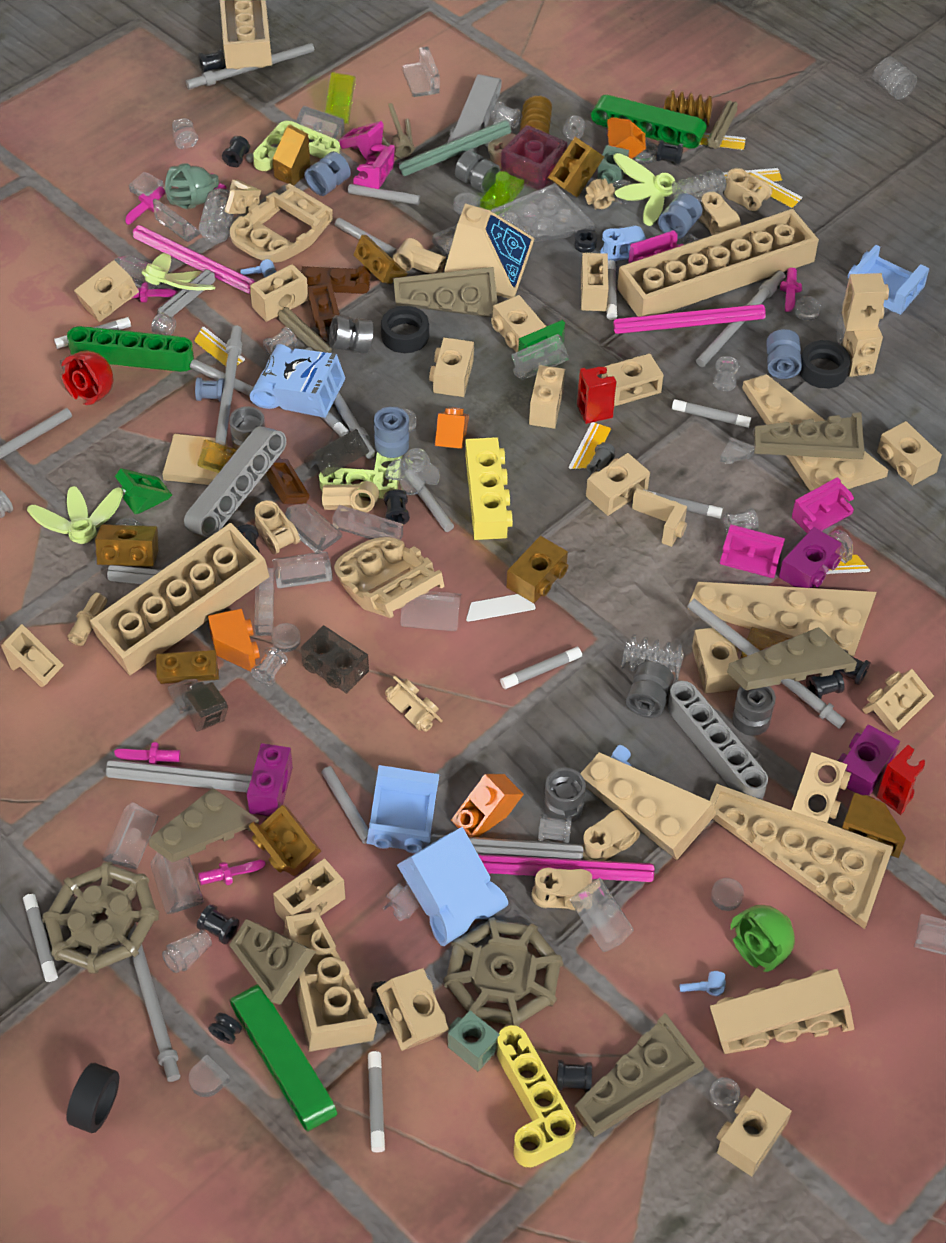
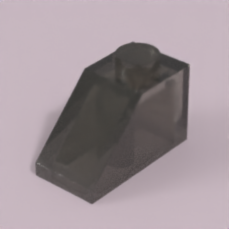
M198 682L187 688L188 692L184 693L183 701L197 732L225 721L228 705L213 682L208 684Z

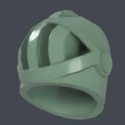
M188 163L171 166L165 181L167 199L172 205L185 209L195 208L196 205L203 204L210 199L213 189L219 185V177L216 174H209L202 167L190 166Z

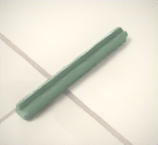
M503 120L400 162L399 169L401 174L407 176L510 134L511 127L509 122Z

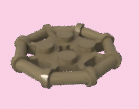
M110 861L103 862L102 866L73 878L67 877L63 880V887L48 912H45L42 918V922L46 924L51 941L52 957L57 961L64 960L85 968L90 974L98 973L99 969L133 956L135 958L139 954L138 949L154 921L159 919V911L155 908L148 886L149 878L144 873L136 874L114 866ZM102 879L101 886H90L85 889L84 893L79 889ZM115 879L130 886L122 891L112 887V881ZM74 894L77 900L68 914H61ZM138 895L142 909L140 911H133L131 900ZM105 912L108 919L106 921L101 920L98 924H95L97 915ZM135 922H139L128 941L126 938ZM60 925H68L72 936L66 941L63 940ZM113 943L115 946L119 944L122 945L121 947H118L114 950L102 954V951L107 950L105 946H108ZM80 945L91 949V954L88 956L75 951V949Z
M489 917L487 922L451 942L452 952L447 976L444 977L443 982L444 986L452 991L467 1013L472 1011L481 1020L520 1027V1023L545 1007L553 1006L557 1001L555 993L559 970L563 965V960L539 933L538 926L532 923L529 926L495 920V917ZM499 933L521 938L519 940L499 937ZM488 935L492 938L489 940V944L483 948L482 945L478 948L473 946ZM531 942L542 957L535 958L533 954L531 956L527 951V944ZM464 955H468L472 958L471 968L469 971L461 972ZM505 964L508 965V970L512 972L506 976H501L498 972H495V969H500L501 965ZM545 968L547 970L544 986L542 987L535 983V977L538 969ZM471 982L474 985L476 992L480 995L476 1001L463 986V983ZM528 993L537 996L529 1003L517 1009L516 1002L523 1000ZM488 1000L508 1004L509 1011L483 1006Z

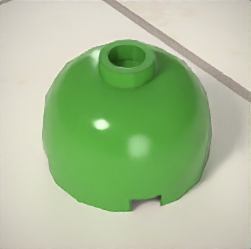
M755 905L736 915L731 922V930L735 928L737 934L733 938L734 944L741 956L751 966L756 968L761 965L766 968L765 972H769L784 963L790 956L795 945L794 930L790 919L776 908L769 905Z

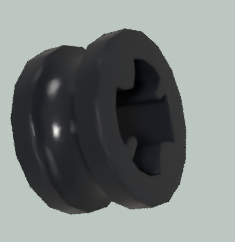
M589 229L579 230L575 234V249L581 253L593 252L596 249V233Z
M218 1013L215 1016L216 1023H211L208 1029L220 1041L233 1044L236 1040L235 1034L241 1032L242 1026L231 1016Z

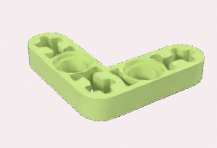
M283 121L278 124L254 151L253 160L254 167L258 170L268 171L274 168L273 157L278 147H272L271 145L280 143L289 124L308 133L309 139L314 141L309 143L310 155L320 159L332 151L340 154V143L334 138L298 123Z
M377 452L374 470L325 468L319 474L320 489L323 492L324 485H345L343 480H346V484H351L354 480L360 479L374 483L379 489V498H383L386 492L398 489L402 456L386 458ZM386 461L395 463L391 468L383 467L381 464ZM384 477L389 479L386 487H383ZM359 493L360 497H370L366 493Z

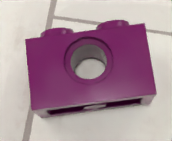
M813 527L783 559L779 578L794 587L813 588L815 586L818 588L823 583L826 573L830 569L832 571L835 570L842 558L839 555L842 543Z
M869 724L862 734L856 732L849 745L850 752L848 755L842 753L838 759L839 762L847 764L846 771L851 773L846 788L854 793L870 796L884 775L887 764L895 757L900 741Z
M261 743L247 791L250 814L270 817L283 805L293 769L290 747Z

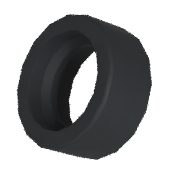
M405 305L389 309L381 320L382 342L390 350L403 354L413 353L422 349L429 339L428 316L422 310L413 306ZM401 324L414 325L419 328L417 332L408 335L397 334L391 331L393 327Z
M830 340L811 342L805 346L801 354L802 367L799 373L804 381L817 388L830 389L838 387L845 381L851 363L850 355L846 348L839 343ZM828 359L836 363L839 368L823 370L814 366L810 361Z
M90 1063L84 1069L69 1100L66 1114L68 1125L89 1133H96L102 1127L117 1095L120 1079L118 1071L97 1063Z

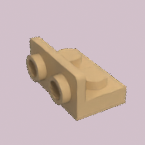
M913 669L902 674L897 671L885 680L887 686L883 690L879 688L867 697L869 703L862 710L865 714L874 710L888 729L894 733L899 731L934 695Z

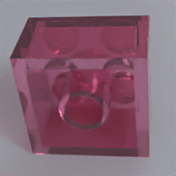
M526 125L501 151V174L542 191L551 181L548 176L566 151L567 142Z

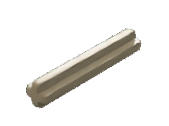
M729 100L726 102L707 139L709 148H719L738 110V103L736 101L732 102Z
M288 307L278 312L279 320L308 347H311L314 351L332 353V348Z

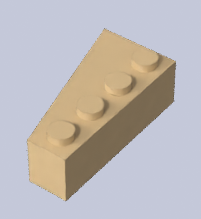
M600 752L580 773L585 780V788L613 810L619 809L639 831L676 860L716 815L713 802Z
M828 969L819 970L813 973L811 977L800 980L788 979L783 981L780 986L770 989L757 988L750 991L746 996L723 998L715 1005L710 1006L725 1054L766 1047L769 1044V1039H776V1041L783 1043L796 1041V1038L801 1033L811 1032L814 1033L815 1037L828 1035V1028L838 1026L842 1027L843 1032L854 1030L850 1003L838 969L831 971Z

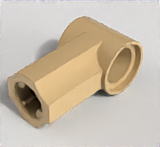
M413 238L404 240L392 258L405 271L415 268L429 274L443 273L446 264L445 256L423 249L422 245Z
M364 481L360 484L324 485L322 504L324 510H356L360 513H366L372 510L378 500L379 489L370 481ZM359 493L368 494L371 501L362 500Z

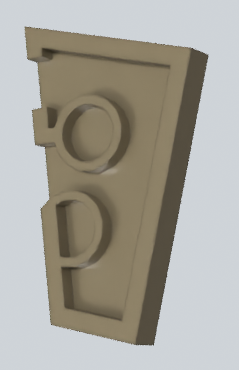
M212 788L151 836L149 846L173 863L205 850L207 844L220 839L223 841L234 838V833L247 829L248 832L251 831L248 825L252 822L259 824V819Z
M248 919L244 921L229 944L268 999L280 1005L316 952Z

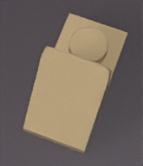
M23 624L1 644L10 668L14 671L21 667L40 687L45 686L64 666Z

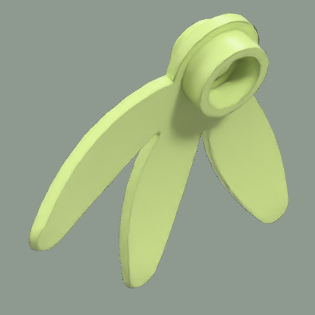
M620 153L614 154V160L628 176L641 182L640 184L621 187L615 191V195L618 198L630 201L650 197L643 212V220L646 225H653L661 215L665 197L672 195L675 190V179L668 173H661L655 176L631 158Z
M166 253L159 255L152 264L148 263L146 269L142 270V274L146 276L145 280L155 285L164 282L171 286L188 290L215 289L213 285L189 283L200 275L202 271L167 274L171 265V256Z
M75 486L70 487L67 494V509L71 522L37 505L28 506L27 511L34 520L45 528L68 534L71 541L85 544L96 536V528L104 524L115 513L121 502L123 491L121 488L113 489L95 509L90 518H88V509L81 492Z

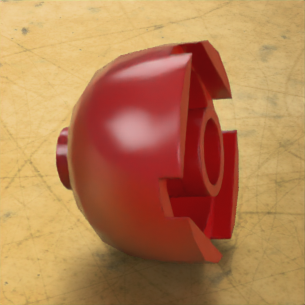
M85 350L74 353L64 359L62 366L65 365V373L61 374L67 391L74 399L80 396L87 401L84 405H91L103 399L110 392L114 381L112 368L108 361L99 353Z

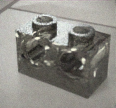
M324 625L301 646L302 664L305 669L310 673L318 674L331 687L339 688L346 694L369 672L368 654Z

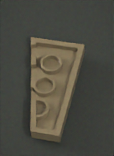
M861 412L852 413V416L848 418H840V415L829 416L828 420L814 422V419H806L801 424L795 425L784 422L755 426L754 454L863 459Z
M818 627L729 663L727 673L745 690L779 685L781 680L784 679L801 681L805 680L807 675L817 673L823 677L832 675L834 670L843 669L844 672L855 671L857 662Z
M664 1013L657 1021V1024L638 1040L635 1047L627 1055H624L616 1063V1066L606 1076H603L575 1105L574 1111L594 1138L703 1071L704 1064L667 1014Z

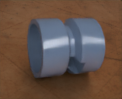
M332 151L306 170L305 179L309 187L316 194L325 196L350 177V167L341 154Z
M688 193L677 195L660 215L658 220L660 229L663 233L674 230L677 233V239L683 238L702 215V206L694 196Z
M783 329L771 333L766 342L769 373L778 379H788L796 376L802 367L799 336L794 331Z
M386 407L379 410L374 416L375 449L381 456L386 458L400 457L409 449L408 414L398 407Z

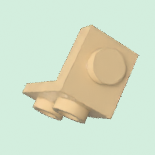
M232 180L226 200L225 212L229 214H248V208L254 203L259 205L261 190L240 180Z
M637 488L634 492L632 508L666 521L662 543L672 547L677 537L682 538L687 526L685 522L687 506Z

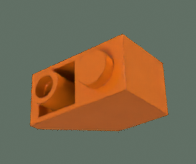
M612 117L608 119L607 134L609 146L629 150V158L631 159L646 149L645 133L631 120Z
M448 407L445 408V412L438 413L435 446L460 449L464 447L469 422V414H463L464 409Z
M242 609L209 615L210 633L214 649L216 650V656L250 672L256 671L255 659L260 658L256 641L251 642L250 636L254 635L251 620L244 618Z
M485 774L451 821L458 829L463 827L468 837H479L504 820L524 794L505 774Z

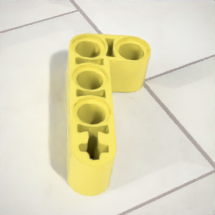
M510 1025L504 1027L499 1032L497 1057L532 1120L531 1123L522 1126L515 1134V1160L524 1167H534L571 1148L574 1141L576 1123L527 1034L522 1028ZM516 1047H518V1048H517V1058H516V1052H515V1050H514V1048H516ZM527 1070L533 1072L535 1076L525 1078L520 1073ZM542 1098L549 1100L552 1104L543 1107L535 1101ZM556 1127H562L568 1133L558 1136L551 1130ZM525 1142H533L538 1148L529 1151L525 1150L521 1145Z

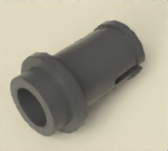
M607 442L597 445L595 455L586 468L589 474H592L596 467L598 472L604 469L609 461L615 458V448Z

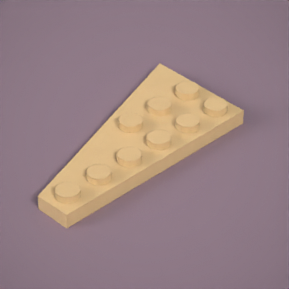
M767 374L743 381L742 389L766 425L784 422L795 425L801 424L806 419H814V422L825 421ZM865 451L863 459L786 455L810 492L837 477L847 489L885 478L888 474V469Z
M698 582L689 603L695 598L723 621L785 641L819 627L842 649L848 650V654L854 657L877 592Z
M716 784L710 799L716 811V815L713 818L714 821L864 929L866 928L893 849L892 846Z

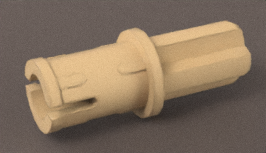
M94 593L84 610L78 612L77 621L67 635L70 642L78 646L85 644L89 633L93 629L90 620L102 612L107 603L105 596H102L100 593Z

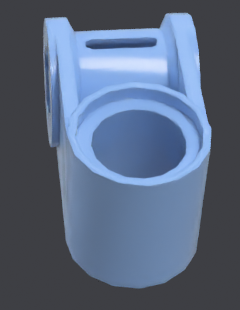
M639 226L607 229L602 234L604 246L601 248L600 253L608 254V260L615 262L629 259L630 244L646 240L645 234Z

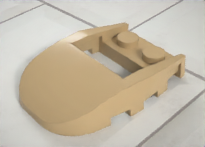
M289 183L286 185V191L281 195L273 192L266 196V201L260 205L256 203L251 205L246 216H239L230 227L231 240L239 249L257 259L282 262L304 251L315 242L332 221L333 209ZM282 208L312 226V229L306 234L300 235L296 242L292 243L262 224Z
M379 537L368 540L344 553L334 565L335 573L341 585L364 610L388 618L394 616L392 611L404 607L406 603L428 593L435 586L439 588L444 587L442 572L440 570L434 572L432 562L427 557H422L421 551L415 546L410 549L406 548L404 542L396 538Z

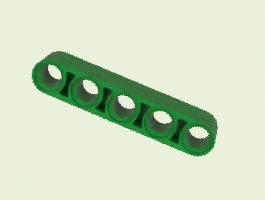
M602 95L591 113V118L597 125L608 128V119L611 117L628 119L645 133L646 138L658 141L664 140L665 143L674 145L682 143L688 149H694L699 146L707 129L705 122L700 118L611 95Z
M84 326L74 327L67 333L71 355L85 350L93 351L103 356L111 365L186 372L191 370L190 364L194 359L192 342L185 337Z
M256 984L230 998L229 1001L236 1017L305 1131L309 1132L337 1116V1110L331 1097L277 1009L260 986Z

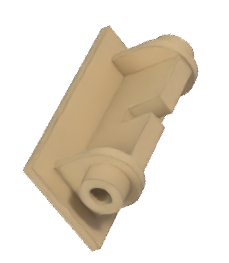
M396 676L393 677L398 684L386 690L387 701L401 713L411 706L412 708L404 716L418 730L427 732L432 727L433 723L431 721L434 718L439 722L443 721L436 714L439 708L427 697L422 701L416 696L419 690L408 679L401 682Z

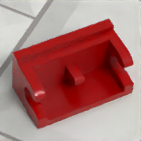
M607 367L580 369L577 407L585 424L613 418L617 381L614 376L605 378L597 376L607 373Z
M907 745L887 764L877 794L878 799L899 815L904 813L907 804L913 799L915 793L913 786L916 777L923 771L925 766L924 759L919 761L916 766H911L907 763V760L911 758L915 750L910 745Z

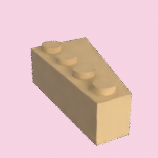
M312 912L286 916L283 935L316 951L294 984L308 1052L373 1041L377 1022L373 1014L369 1013L359 988L356 989L349 975L350 971L345 962L339 957L336 945L319 913Z

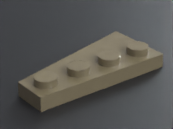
M494 267L393 278L397 306L407 305L420 309L493 317V306L498 304Z

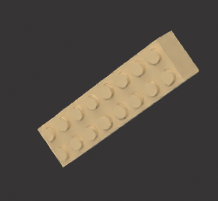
M791 209L620 266L617 289L637 316L664 314L774 276L777 271L786 272L789 268H797L812 263L815 260L819 239L798 214Z

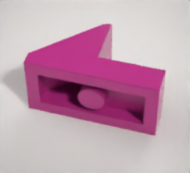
M382 121L353 128L338 142L342 149L350 147L353 149L359 148L365 160L368 161L369 156H374L378 152L371 150V147L375 144L382 145L384 124Z

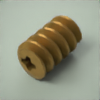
M671 90L669 96H666L664 109L694 116L703 121L707 119L709 126L713 103L710 95L704 102L702 94H699L697 99L694 100L693 93H690L687 99H685L684 92L681 91L677 98L675 97L674 90Z
M530 97L523 105L519 136L524 137L525 145L531 148L542 147L548 141L552 103L546 97Z

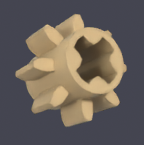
M596 179L589 184V187L585 188L587 191V195H585L588 205L593 204L594 209H605L611 205L612 201H615L613 196L615 193L612 183L608 184L606 179Z

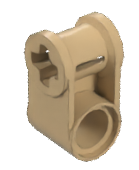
M735 168L731 169L727 174L724 195L727 199L744 206L746 209L756 211L761 207L763 200L771 197L772 189L766 181L756 178L743 169Z
M708 192L702 196V215L699 220L708 228L712 236L741 226L738 214L732 210L721 195L715 192Z
M265 500L256 505V528L272 554L279 553L281 548L291 543L295 545L300 543V537L294 524L287 519L275 502Z
M619 809L612 811L604 819L585 831L583 837V860L607 861L620 851L626 850L633 845L639 838L640 831Z
M543 868L536 874L535 886L531 893L532 900L536 905L543 908H564L576 911L589 909L593 905L592 874L583 869Z

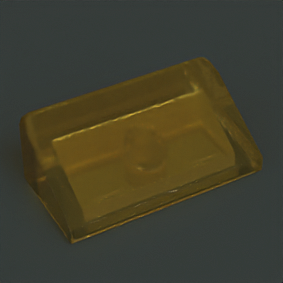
M204 439L198 459V466L219 473L237 449Z

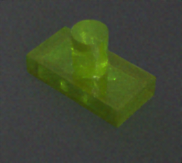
M331 72L324 120L349 124L355 76Z
M504 171L498 172L495 177V183L480 200V208L490 210L501 216L524 188V180L509 175V173Z

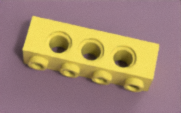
M498 437L466 439L465 458L474 540L507 538V529L512 527L513 521L512 511L506 509V506H510L509 489H504V485H507V469H502L501 467L502 464H505L504 448H499Z

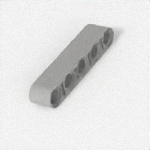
M477 75L452 134L451 142L487 127L500 94L501 78ZM475 147L470 150L476 153L478 147Z
M263 426L256 427L188 510L184 518L186 529L205 537H211L218 532L286 447L285 434Z
M687 681L674 683L670 689L668 701L670 715L730 789L763 800L768 783V776L763 768L692 683Z

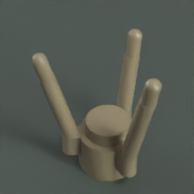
M389 103L388 106L397 131L391 142V145L395 146L394 155L398 158H407L415 150L410 120H405L407 134L405 135L402 132L392 103ZM382 136V144L384 146H390V144Z

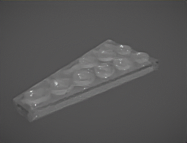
M555 183L490 210L535 238L534 243L572 237L582 229H589L594 232L596 230V225ZM457 225L432 235V243L445 257L449 256Z

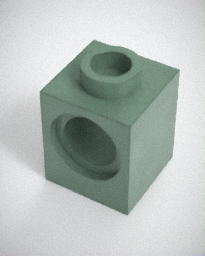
M606 145L602 154L604 159L598 166L597 179H606L608 184L612 183L620 187L625 172L615 162L614 154L620 153L629 157V150Z
M469 1011L463 1018H456L450 1025L448 1030V1048L478 1072L497 1052V1039L500 1034L472 1011ZM467 1036H476L479 1040L477 1042L470 1043L465 1041L464 1038Z

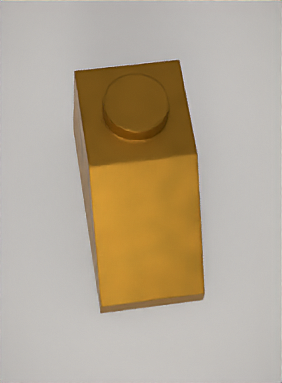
M290 124L286 127L273 157L275 178L294 186L305 177L306 170L311 167L309 135Z
M854 793L842 829L892 846L893 849L890 856L899 858L906 837L885 803L868 795Z

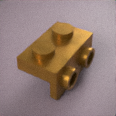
M361 235L353 256L382 283L392 284L394 282L393 278L407 277L408 273L367 235Z
M216 650L156 654L157 680L160 681V684L219 680Z
M285 805L279 807L261 825L255 822L248 825L254 833L252 836L253 841L260 849L268 851L271 855L268 859L269 862L280 873L285 871L293 876L297 875L321 852L318 845Z

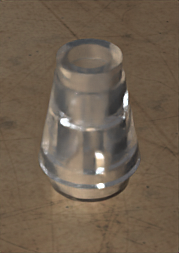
M199 930L168 944L162 956L171 971L174 973L185 972L212 945V941L204 930Z

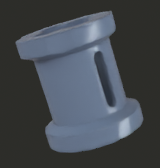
M197 377L195 385L196 401H201L203 398L218 399L221 402L224 378H219L218 381L202 380V378Z

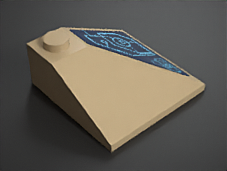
M465 204L456 228L444 272L494 267L497 295L511 299L516 296L535 238L490 210Z

